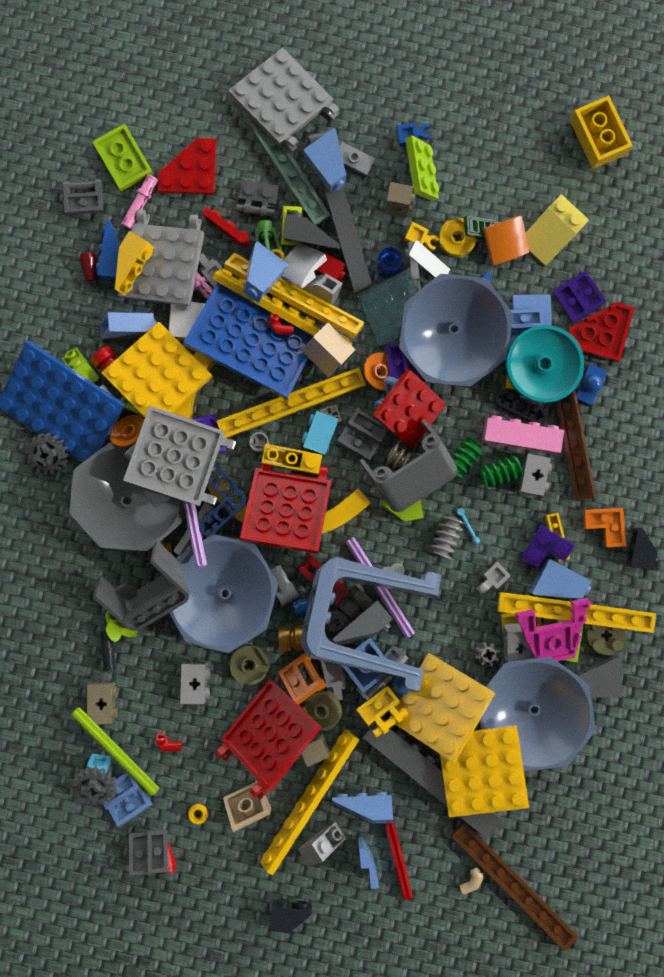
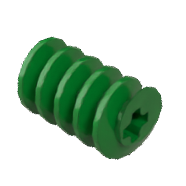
M469 436L465 437L467 442L462 441L460 443L462 448L457 447L455 449L456 453H451V457L458 469L456 477L462 479L460 471L467 473L468 471L465 466L472 467L470 460L477 461L475 454L482 456L481 446Z
M514 455L510 457V460L504 458L503 463L501 460H497L496 465L492 462L489 463L488 467L482 465L480 470L481 480L486 489H488V483L495 487L496 480L502 485L503 478L510 482V476L517 480V474L519 473L523 477L521 464Z

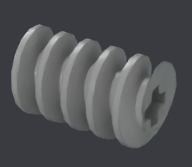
M442 516L441 519L445 523H439L438 525L442 531L437 530L435 533L439 538H433L437 545H430V548L434 551L433 553L451 560L447 553H454L450 546H457L453 539L460 538L456 531H463L459 524L465 523L448 516Z

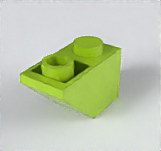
M77 347L69 350L62 358L65 365L92 383L100 379L94 368Z
M421 500L402 512H394L386 501H381V506L402 522L423 519Z

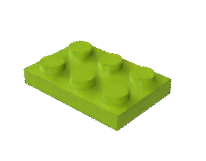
M125 124L92 141L120 191L145 179L147 174H153Z
M411 135L405 138L414 193L428 200L435 201L439 199V186L435 178L436 168L432 160L433 150L429 144Z

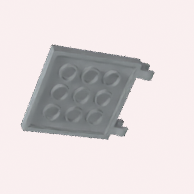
M283 47L228 90V95L279 147L284 143L292 153L298 149L297 144L299 143L293 135L322 111L332 120L338 116L336 112L339 108L333 103V98Z
M138 210V223L133 224L131 232L148 241L154 249L152 256L144 264L141 274L133 282L131 290L125 296L118 292V296L125 299L191 306L204 232L200 230L202 220L198 219V215H190V229L148 225L150 214H146L145 210Z
M149 405L123 481L200 506L201 501L215 505L217 497L204 492L220 445L233 450L236 441L223 437L225 431Z

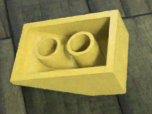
M561 194L526 232L529 252L546 267L582 230L589 219Z

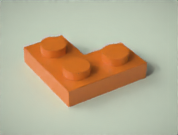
M623 508L583 510L584 529L603 528L605 547L626 546Z

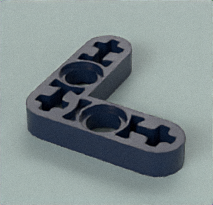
M215 463L213 468H216L215 474L218 477L222 474L223 477L219 478L214 484L213 481L216 479L210 475L208 482L225 500L200 523L201 532L209 536L220 530L247 502L245 494ZM228 481L230 483L229 490L221 491L219 488L220 482ZM234 488L236 489V491H234L233 493L237 497H243L241 499V505H239L238 503L234 505L233 502L235 500L231 495L229 496V498L226 497V495L230 494ZM221 508H226L229 511V515L225 519H221L218 516V511ZM214 515L221 524L218 525L216 522L212 525L213 531H205V523L214 521L211 518Z

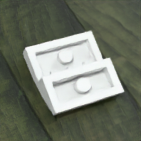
M300 242L285 258L284 262L288 266L281 278L300 288H304L316 277L314 271L327 260L326 255Z
M191 302V306L171 304L168 331L177 340L184 341L205 304Z

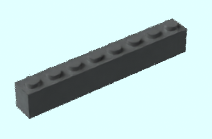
M375 722L370 725L362 734L363 739L447 806L443 772L436 765L437 760L429 754L426 757L421 753L422 748L416 743L410 744L406 741L407 736L400 730L395 732L392 728H389L386 734L382 733L376 738L372 731L378 726ZM499 812L459 816L485 838H488L501 822V818L498 815Z

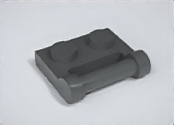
M102 179L74 183L63 181L64 212L66 215L104 212ZM95 189V192L71 194L72 190Z

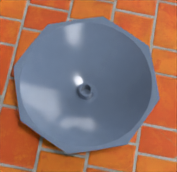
M439 274L404 303L399 348L426 382L472 386L506 359L513 313L486 278Z
M212 534L202 541L207 562L206 566L196 567L192 547L176 557L190 594L185 604L169 613L185 642L229 653L267 629L278 583L255 544Z
M552 657L504 663L486 686L496 694L480 719L481 729L516 725L524 771L568 766L596 731L589 684Z

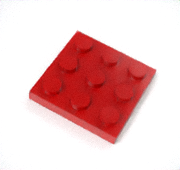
M406 369L372 416L407 447L414 449L426 433L422 420L425 419L431 426L446 403L411 370Z

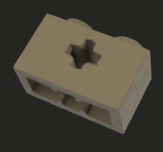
M390 182L385 214L407 218L408 212H412L416 195L412 193L413 186Z
M91 682L87 684V715L96 724H111L118 717V707H115L118 688L115 687V682ZM102 699H103V702H106V703H107V705H105L104 707H103V704H100V702H99V701H101Z
M322 732L316 734L299 756L302 763L305 762L307 767L329 757V748Z

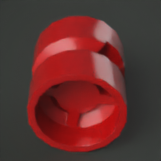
M110 346L98 350L90 359L95 368L101 370L100 374L106 382L109 381L103 376L102 372L116 360L117 356Z

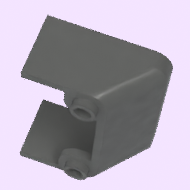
M425 419L422 420L427 434L422 441L425 453L393 473L386 466L378 467L372 471L364 459L360 460L368 478L394 512L404 511L455 478L458 473L456 464L441 438Z
M158 541L154 543L150 563L163 574L162 576L139 590H136L129 584H121L114 588L104 577L100 576L98 578L93 598L131 631L141 630L185 604L189 599L190 591L179 561Z

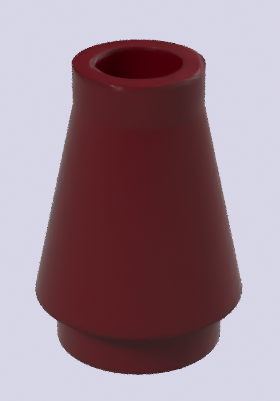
M81 253L78 260L85 281L97 280V257H95V253Z

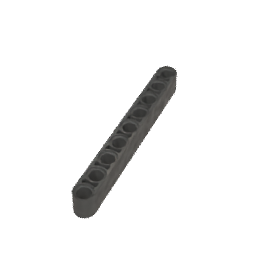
M327 131L308 135L309 145L326 134ZM320 180L352 291L356 293L372 288L371 279L344 188L342 187L340 190H334L330 193Z

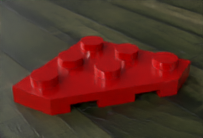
M197 138L159 171L158 193L214 196L217 139Z
M616 302L570 327L568 333L575 338L583 353L620 362L635 307Z

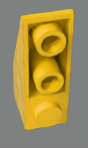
M131 231L127 233L119 246L115 290L123 296L131 290L133 282L141 274L144 264L152 256L154 249L148 241Z
M265 444L261 463L319 476L322 455Z

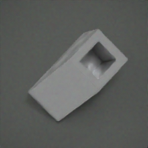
M328 274L317 275L301 289L333 305L338 298L343 283Z
M333 822L310 837L298 850L308 866L323 862L346 837L337 823Z

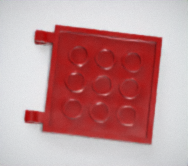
M262 463V468H256L240 541L318 554L332 481L327 480L328 467L320 466L318 478L271 470V465Z
M270 678L222 737L221 740L224 744L215 754L219 759L223 758L224 761H228L233 752L258 780L249 792L254 798L257 796L261 800L265 796L266 790L270 792L273 790L322 727Z

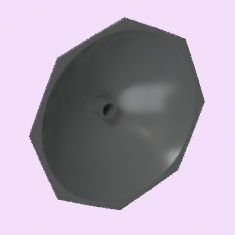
M108 443L73 470L70 515L100 548L149 551L156 541L160 542L182 523V500L171 497L154 508L140 486L123 481L130 462L123 454L132 445L118 447L113 443Z

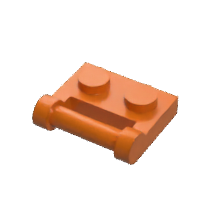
M305 653L278 672L292 699L298 704L326 686L324 680L320 679L310 662L311 658ZM302 665L305 666L314 682L311 685L307 683L299 668Z

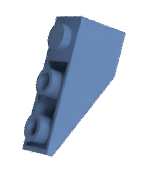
M386 792L375 793V796H367V793H357L356 797H348V794H337L335 798H332L333 805L372 824L393 822L392 796L387 795Z

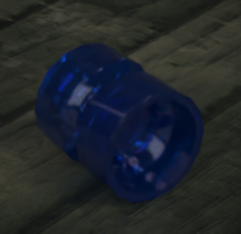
M385 247L378 255L377 271L382 277L389 279L398 275L403 260L401 252L395 247Z

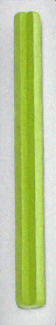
M76 708L72 712L71 717L149 795H154L158 791L159 787L81 708Z

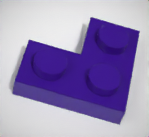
M540 525L521 558L537 568L540 567L548 552L565 562L575 544L545 526Z

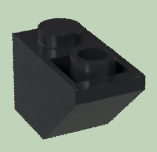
M284 898L273 900L269 931L292 932L311 916L312 904L302 900L297 901V903L289 902V900Z

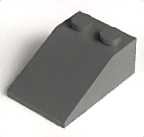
M291 211L290 215L286 214L282 238L340 249V244L307 218L302 217V213Z
M376 601L335 636L331 642L341 646L365 640L369 637L373 638L376 634L380 637L391 627L389 623L393 618Z

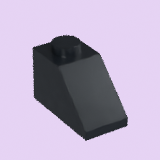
M633 528L625 565L654 571L659 562V557H657L658 551L643 528Z

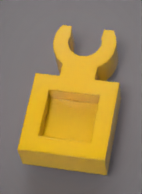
M412 221L404 241L416 242L417 240L422 245H425V248L429 251H434L436 247L432 246L430 241L437 243L439 238L435 235H427L428 229Z

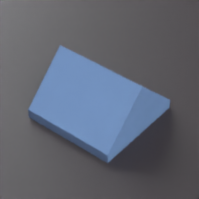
M370 637L354 649L386 659ZM342 665L363 693L385 676V674Z

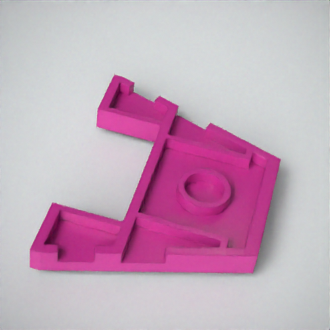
M588 598L571 601V620L536 627L535 612L532 609L515 613L534 659L552 657L556 661L575 658L581 638V627L586 622L587 617L585 614L587 608H590L591 601Z

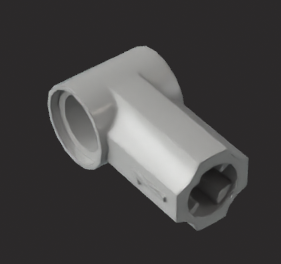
M279 565L273 568L271 572L278 583L276 596L282 606H285L300 596L293 583L289 581L282 566Z

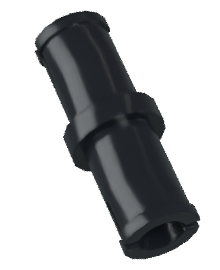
M106 631L100 632L102 646L100 654L102 653L103 671L116 669L114 657L116 648L113 647V641L108 637Z

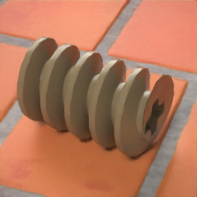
M398 444L391 449L383 460H387V467L393 464V471L411 462L410 453L404 456L405 449L397 451Z

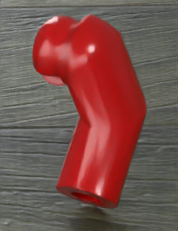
M275 313L269 315L268 325L276 334L293 335V326L282 325L279 321V316Z
M164 733L156 734L155 743L163 752L182 751L181 741L171 742Z

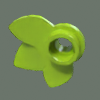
M108 611L106 612L105 619L108 623L106 633L113 642H117L121 635L129 638L137 636V631L127 629L117 619H112V614Z

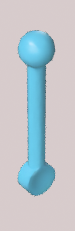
M459 508L457 514L462 517L473 538V544H479L480 539L475 536L464 515L465 510Z

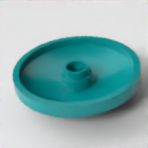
M551 325L535 326L521 333L511 344L506 357V373L513 388L524 398L538 403L555 402L569 395L579 384L584 371V357L578 342L565 330Z

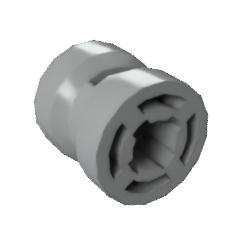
M256 432L250 437L249 444L255 452L263 453L265 444H269V440L264 433Z

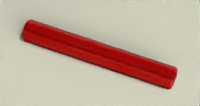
M394 821L392 823H384L402 899L408 900L413 895Z

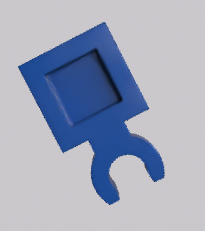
M416 123L397 125L399 146H406L405 138L411 135L425 141L429 140L431 134L423 133L424 130H429V124H422L420 128H416Z

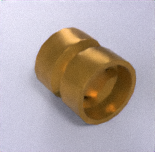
M303 625L295 626L294 629H291L290 626L278 627L280 652H290L292 648H295L296 651H303L301 646Z

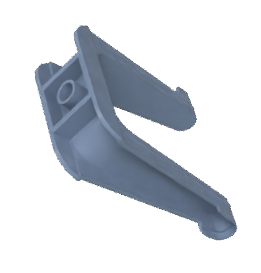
M338 557L327 561L317 570L313 579L301 634V646L304 653L309 658L401 678L400 686L403 689L420 692L424 673L423 669L334 644L325 635V624H329L331 612H328L329 605L334 602L335 593L332 590L336 581H346L438 597L441 575L427 572L418 579Z

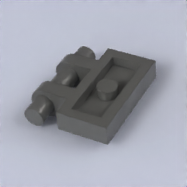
M242 180L239 201H245V205L237 204V211L244 212V215L257 214L263 218L267 216L274 217L275 210L268 209V206H276L279 186ZM252 203L262 204V206L255 207L252 206Z

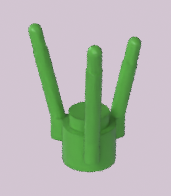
M269 220L258 222V230H255L256 241L260 242L261 237L262 240H265L266 248L270 250L269 239L273 236L277 249L282 251L276 234V228L272 227V222Z

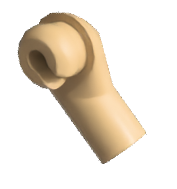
M473 868L470 871L472 877L469 882L459 885L463 895L480 887L483 873H481L479 868Z

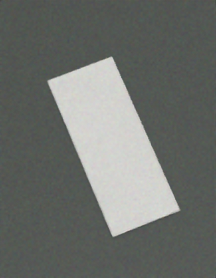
M416 240L409 255L435 277L439 274H448L450 268Z

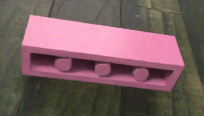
M491 416V418L485 420L482 443L557 455L561 453L564 430H560L559 426L555 425L542 427L537 422L524 424L519 419L506 421L502 420L500 416Z

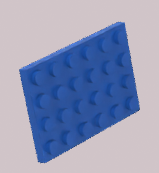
M217 283L184 340L183 345L287 400L308 359L301 350L314 336L279 317V321L282 325L293 326V335L276 334L267 322L269 315L273 314L272 312Z
M31 341L25 342L0 396V409L38 434L44 433L45 435L51 433V437L58 435L57 440H64L62 446L68 447L65 452L81 463L104 447L126 405Z

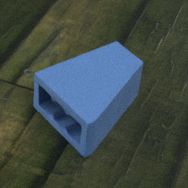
M333 128L303 150L304 159L330 193L334 190H340L346 182V172L335 128Z
M258 241L255 243L250 255L243 292L257 303L278 282L288 266L286 262Z
M107 312L100 321L101 341L141 338L157 324V321L154 319L153 313Z
M546 559L529 594L583 598L590 592L591 586L589 585L591 581L551 559Z

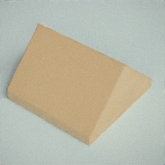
M327 323L301 351L329 377L355 349Z
M258 781L223 797L233 832L270 814L271 806L266 795L260 800L257 796L254 798L249 792Z

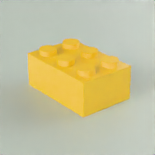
M610 96L574 110L570 122L592 169L627 155L633 145Z

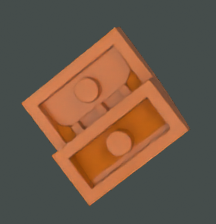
M515 216L504 222H497L483 228L491 265H497L529 253L522 216Z

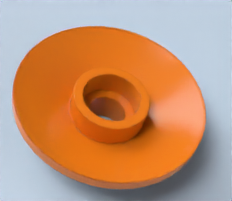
M384 353L370 355L364 364V375L367 382L378 390H385L383 379L390 376L387 354Z
M129 415L120 419L110 434L112 443L118 447H128L136 443L144 419L139 415Z

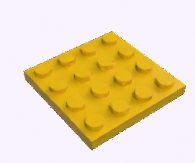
M160 322L153 326L102 372L103 376L144 418L146 417L149 405L174 413L212 378V374Z
M428 653L420 666V669L424 670L420 692L410 690L402 696L400 703L396 706V710L399 711L404 707L408 714L403 717V721L399 724L395 723V725L455 763L496 693Z
M516 725L474 730L455 763L440 754L449 817L529 808Z

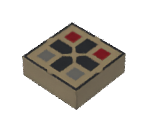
M337 403L319 409V412L337 418V424L343 422Z

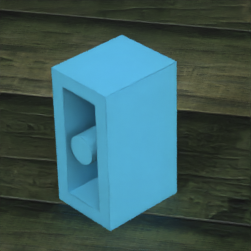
M316 411L315 415L312 414L308 425L311 426L308 433H304L301 443H304L303 448L325 456L338 419Z

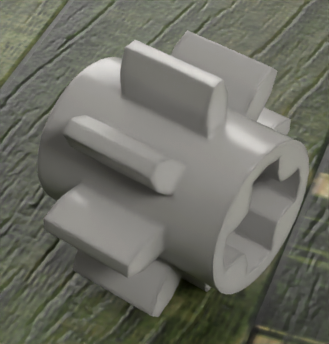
M482 642L483 647H476L479 655H476L475 658H481L482 665L488 662L490 666H493L492 661H499L496 653H499L500 650L493 649L494 643L487 646L485 642ZM486 650L492 652L489 654V658L483 656Z

